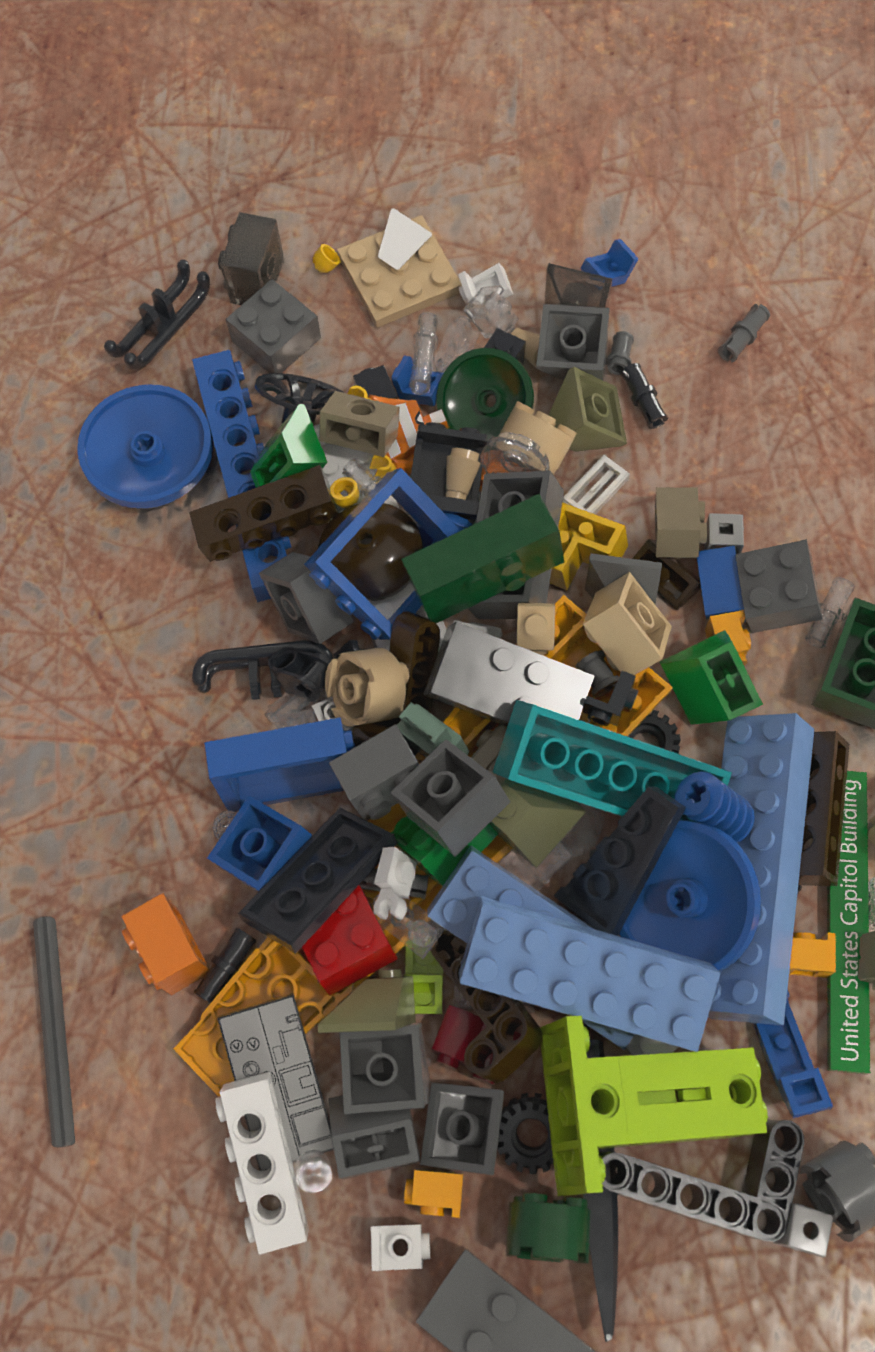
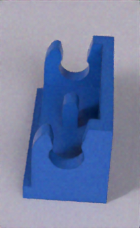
M735 546L699 551L697 563L706 619L714 615L744 610Z

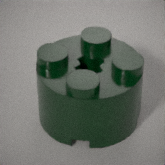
M523 1193V1196H514V1202L509 1203L506 1256L562 1263L565 1259L573 1260L575 1264H588L591 1210L587 1209V1199L564 1197L563 1200H553V1203H547V1195Z

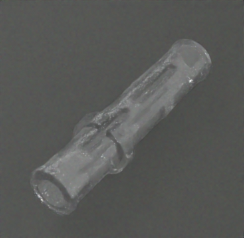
M424 312L418 316L417 332L414 334L412 341L415 351L409 388H412L411 391L418 395H424L430 391L433 355L438 347V337L436 335L438 318L435 319L436 315L430 312Z

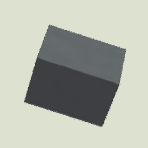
M431 1083L420 1165L494 1175L504 1091Z

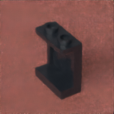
M436 422L418 425L411 479L443 513L458 515L467 519L472 524L475 523L478 513V496L487 435L480 434L479 430L468 427L460 428L459 430L447 429L445 425ZM452 448H462L479 453L478 462L481 465L466 500L445 497L447 456L451 455Z

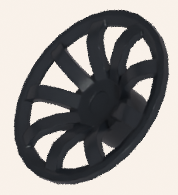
M270 373L261 375L255 380V389L260 395L284 407L282 424L298 404H304L314 426L316 415H320L321 409L329 400L328 398L335 391L345 393L325 382L294 374ZM281 380H286L288 382L290 392ZM298 382L308 384L303 397L300 396ZM317 387L325 389V391L319 393L312 400L313 394ZM266 391H274L278 395L273 397Z

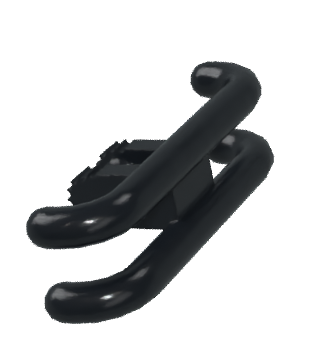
M185 259L179 260L177 263L178 273L172 285L165 292L156 288L151 293L154 305L142 303L138 308L141 319L118 344L113 340H107L104 343V349L107 354L115 358L124 356L125 364L132 370H140L147 366L206 299L210 288L208 273L200 271L197 274L195 292L175 314L172 303L187 286L191 273L188 261ZM148 330L156 334L154 339L137 357L134 353L129 352Z
M310 640L218 649L206 652L198 658L193 666L192 681L200 692L207 693L211 689V679L215 673L248 668L252 700H257L261 698L262 694L260 667L269 666L270 657L279 649L294 647L295 649L311 653L323 654L331 661L333 656L324 644H318ZM270 669L274 698L282 697V686Z

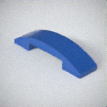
M787 990L784 1025L753 1023L782 1099L791 1116L797 1118L832 1109L833 1104L819 1068L814 1069L789 1005L788 999L790 994Z

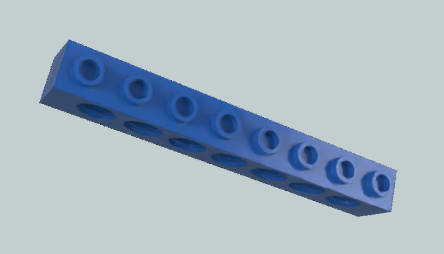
M230 350L192 359L228 498L252 490L256 486L251 473L246 475L241 473L252 469L264 445L263 442L256 444L254 436L259 435L260 431L255 415L248 416L247 408L253 406L248 388L241 389L239 381L245 380L240 361H233ZM231 415H236V416L233 417V418H227V417H229V416H231ZM244 442L240 446H234L236 443ZM271 513L263 515L260 521L267 519ZM278 537L265 542L259 548L242 550L257 603L271 599L259 573L287 556L286 550L292 548L289 537ZM269 556L277 557V559L273 562H263L264 559Z

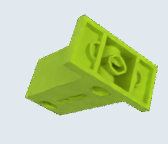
M582 1015L566 1016L540 1027L542 1031L541 1051L557 1196L603 1192L602 1183L605 1180V1165L603 1159L598 1154V1149L726 1139L767 1133L768 1111L761 1096L759 1083L761 1068L758 1060L755 1058L754 1048L587 1058L586 1052L589 1049L590 1040L588 1030L583 1026Z

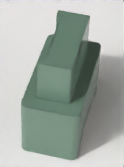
M410 703L400 714L399 718L401 721L397 724V727L408 746L414 748L426 758L445 739L465 754H469V750L462 737L420 705Z

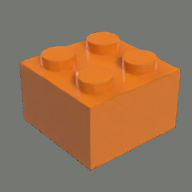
M164 893L121 916L127 927L121 930L123 937L132 951L136 950L139 956L142 957L143 962L138 965L149 985L153 983L157 990L162 988L172 996L205 977L210 968L179 909Z

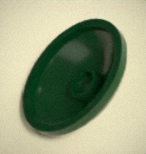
M495 348L473 349L457 357L443 373L437 389V411L442 409L449 426L448 429L459 430L465 427L477 429L480 431V434L487 435L485 448H498L495 443L516 402L519 401L533 409L534 390L527 370L515 357ZM494 395L496 402L492 407H489L487 399L489 396Z

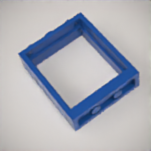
M402 468L388 472L304 564L311 571L309 576L315 580V584L322 589L328 588L337 597L335 603L338 607L349 615L353 613L362 622L360 625L361 629L374 640H390L392 625L396 617L405 611L413 613L418 611L422 605L415 591L408 596L387 620L331 563L332 559L390 496L412 516L435 542L460 531Z
M341 717L204 742L209 779L228 812L239 811L248 796L265 805L344 791L329 762L355 748L352 731H344Z

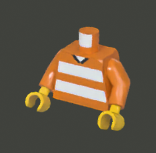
M357 385L350 387L347 393L400 407L398 436L385 457L374 455L369 467L371 470L377 469L375 478L379 482L388 472L402 468L408 476H411L418 425L436 422L445 425L447 429L449 428L442 409L423 416L416 400L392 399L375 395L368 396L366 390Z

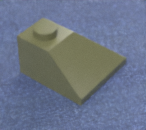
M576 367L569 369L549 413V416L556 420V428L559 424H562L577 433L569 449L578 452L621 447L627 444L617 387Z
M506 779L502 782L501 787L509 798L510 803L489 824L498 833L500 838L537 869L586 814V811L573 800Z
M401 969L378 970V977L366 979L318 1024V1033L397 1030L416 1023L413 976H401Z

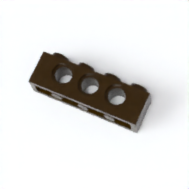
M318 465L193 510L189 514L198 548L211 562L228 559L233 553L244 549L259 548L265 542L278 537L292 536L298 530L311 525H323L338 514V509L330 493L329 481L322 467ZM304 501L300 507L292 509L296 503ZM271 513L267 519L260 521L263 515ZM238 525L234 531L228 532L232 526Z
M836 731L814 732L810 776L815 769H820L816 776L809 778L799 874L800 885H838L850 744ZM813 803H816L815 809L807 814L808 808ZM813 838L811 846L808 849L803 850L804 844L809 839Z

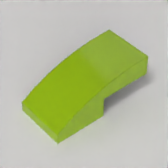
M417 934L406 944L404 976H413L415 1014H443L444 970L429 949V942L433 934Z

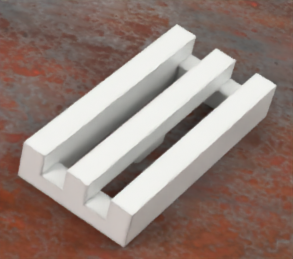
M603 455L563 497L562 502L596 515L629 480L630 473ZM605 467H608L609 470L603 475V477L596 482V484L584 495V497L578 503H576L574 499L591 483V481ZM617 474L618 477L605 489V491L588 507L587 510L584 509L585 506Z

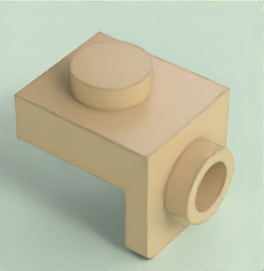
M518 603L517 646L540 655L547 654V650H554L555 604Z

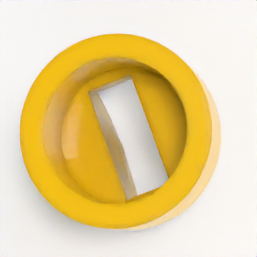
M322 244L312 257L315 269L321 273H329L340 263V258L336 251L326 244Z
M339 478L330 487L333 501L341 508H349L359 500V488L356 481L352 478ZM345 490L348 496L343 497L341 492Z

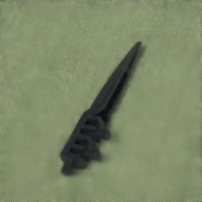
M583 1023V1026L588 1030L590 1040L589 1049L586 1052L587 1058L605 1057L603 1042L591 1039L590 1027ZM598 1149V1152H615V1149ZM612 1160L605 1163V1180L608 1183L612 1182L616 1177V1165ZM603 1190V1192L583 1194V1197L587 1199V1209L591 1210L589 1245L605 1342L612 1340L614 1335L616 1313L618 1195Z

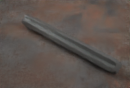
M50 916L35 919L33 927L51 1143L53 1147L62 1148L75 1143L56 920Z

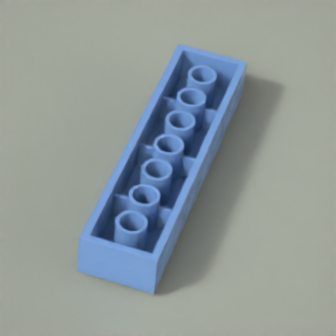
M796 713L739 716L727 721L721 769L732 772L728 787L750 802L754 810L755 820L753 828L748 836L742 841L737 842V844L743 849L755 870L760 887L761 911L757 930L746 951L732 965L720 971V977L708 1018L714 1020L784 1025L815 730Z

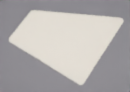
M393 208L390 211L378 258L398 270L432 236V233Z

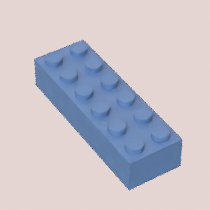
M471 845L427 908V916L466 943L469 939L481 896L591 928ZM582 1019L583 1023L623 1050L626 1049L635 1035Z
M482 896L458 973L461 984L571 1016L582 1015V1019L695 1052H698L720 977V972L709 962Z

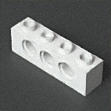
M267 1072L224 1084L219 1092L220 1097L215 1099L216 1110L220 1122L227 1121L230 1137L225 1138L226 1151L229 1161H236L240 1177L235 1178V1187L239 1202L246 1201L250 1217L245 1218V1229L249 1242H256L259 1255L306 1242L309 1232L308 1223L271 1073ZM245 1114H254L261 1120L262 1127L256 1131H248L241 1125L240 1118ZM256 1154H263L270 1159L272 1166L264 1171L256 1170L251 1165L250 1158ZM269 1194L274 1195L280 1200L281 1206L276 1210H267L261 1205L260 1198Z

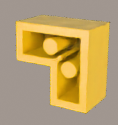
M562 502L558 528L564 563L552 568L550 584L567 590L582 562L589 564L590 553L623 557L629 546L625 525Z

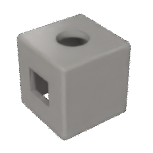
M710 513L706 521L707 537L706 543H704V550L716 549L715 545L735 546L736 554L741 553L744 547L743 515Z
M792 1203L785 1235L773 1243L806 1254L826 1257L833 1215ZM807 1222H813L810 1239L806 1238L803 1233V1227Z

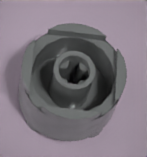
M843 1140L800 1167V1174L807 1173L808 1180L803 1182L802 1185L814 1209L833 1215L832 1223L834 1222L842 1230L836 1235L844 1241L851 1242L875 1226V1157L864 1143L860 1142L855 1146Z

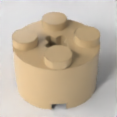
M517 401L495 444L540 470H550L554 475L577 433L562 424H559L556 428V420L539 410L533 416L535 410Z
M384 648L341 653L339 654L341 656L337 659H332L326 671L325 691L327 698L333 697L336 708L331 710L336 718L341 717L342 724L353 727L388 721L400 716L404 710L403 705L406 695V683L409 680V671L407 666L403 662H398L390 651Z

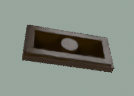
M648 539L632 558L662 563L657 593L677 610L701 589L700 579L675 557H656L655 540Z

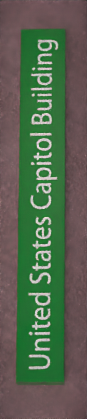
M847 771L838 885L827 886V933H835L836 972L827 978V1071L865 1075L870 1074L869 982L860 981L858 978V966L861 959L859 955L860 938L863 934L869 933L867 772Z

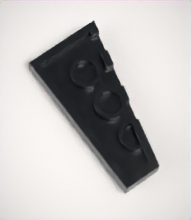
M648 787L618 821L619 826L609 837L602 839L596 846L597 851L586 863H581L574 871V877L565 887H560L554 894V897L595 930L618 936L686 807L658 787Z

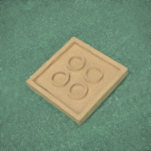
M422 215L411 219L432 233ZM385 230L337 249L340 262L376 328L460 294L459 287L462 284L433 233L398 270L378 258Z

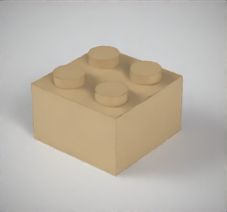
M630 572L595 593L583 622L588 638L592 642L598 643L603 649L611 667L614 670L625 671L632 675H636L663 659L672 627Z

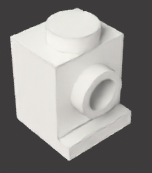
M422 1224L371 1226L372 1271L422 1269L423 1259H430V1233H422ZM397 1239H404L408 1243V1252L404 1256L395 1254L393 1250V1244Z

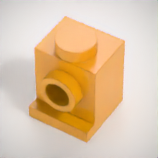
M744 610L710 616L705 628L707 638L726 630L745 666L748 663L746 655L748 650L751 649V638L748 630L742 628L745 620Z
M793 933L789 975L828 978L836 972L835 933H826L819 940L816 939V935L813 933Z
M414 1170V1179H406L404 1204L419 1205L420 1214L444 1216V1208H452V1217L460 1218L463 1174Z

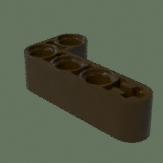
M410 611L402 612L394 620L389 651L396 657L398 662H403L409 671V680L406 683V695L403 705L404 710L410 703H413L414 705H420L431 713L433 698L427 697L423 693L438 655L440 629L435 622ZM398 717L388 721L355 726L352 730L355 747L393 725H397L401 719ZM410 747L412 753L415 756L418 753V751Z
M440 927L431 936L429 949L486 1025V1028L467 1046L464 1062L472 1073L490 1082H502L539 1048L542 1041V1031L519 1000L460 983L458 973L467 943L444 927ZM453 948L456 950V952L461 954L457 958L454 956L455 952ZM500 997L499 1005L491 1011L492 1003L496 998ZM523 1025L521 1036L514 1040L515 1030ZM493 1052V1060L485 1068V1059Z

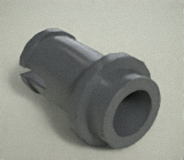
M619 331L616 335H613L611 354L606 358V365L610 373L621 375L622 370H625L626 366L632 364L630 359L631 348L634 342L632 334Z

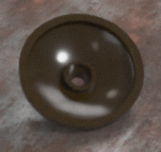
M383 503L332 559L331 563L368 601L386 599L403 590L411 582L402 559L423 549L419 529L412 518L404 511L393 505ZM359 504L344 509L327 524L320 537L318 548ZM364 538H372L369 544H361Z

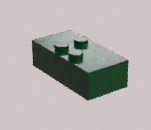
M537 494L403 558L402 562L428 619L438 623L505 590L513 591L525 584L526 580L564 563L559 528L540 494Z

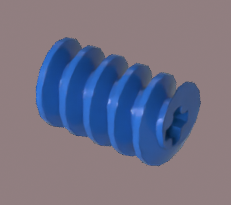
M696 772L684 778L678 785L674 799L686 807L683 814L689 819L714 826L729 835L735 842H740L748 836L755 820L754 810L750 802L717 777L708 772Z

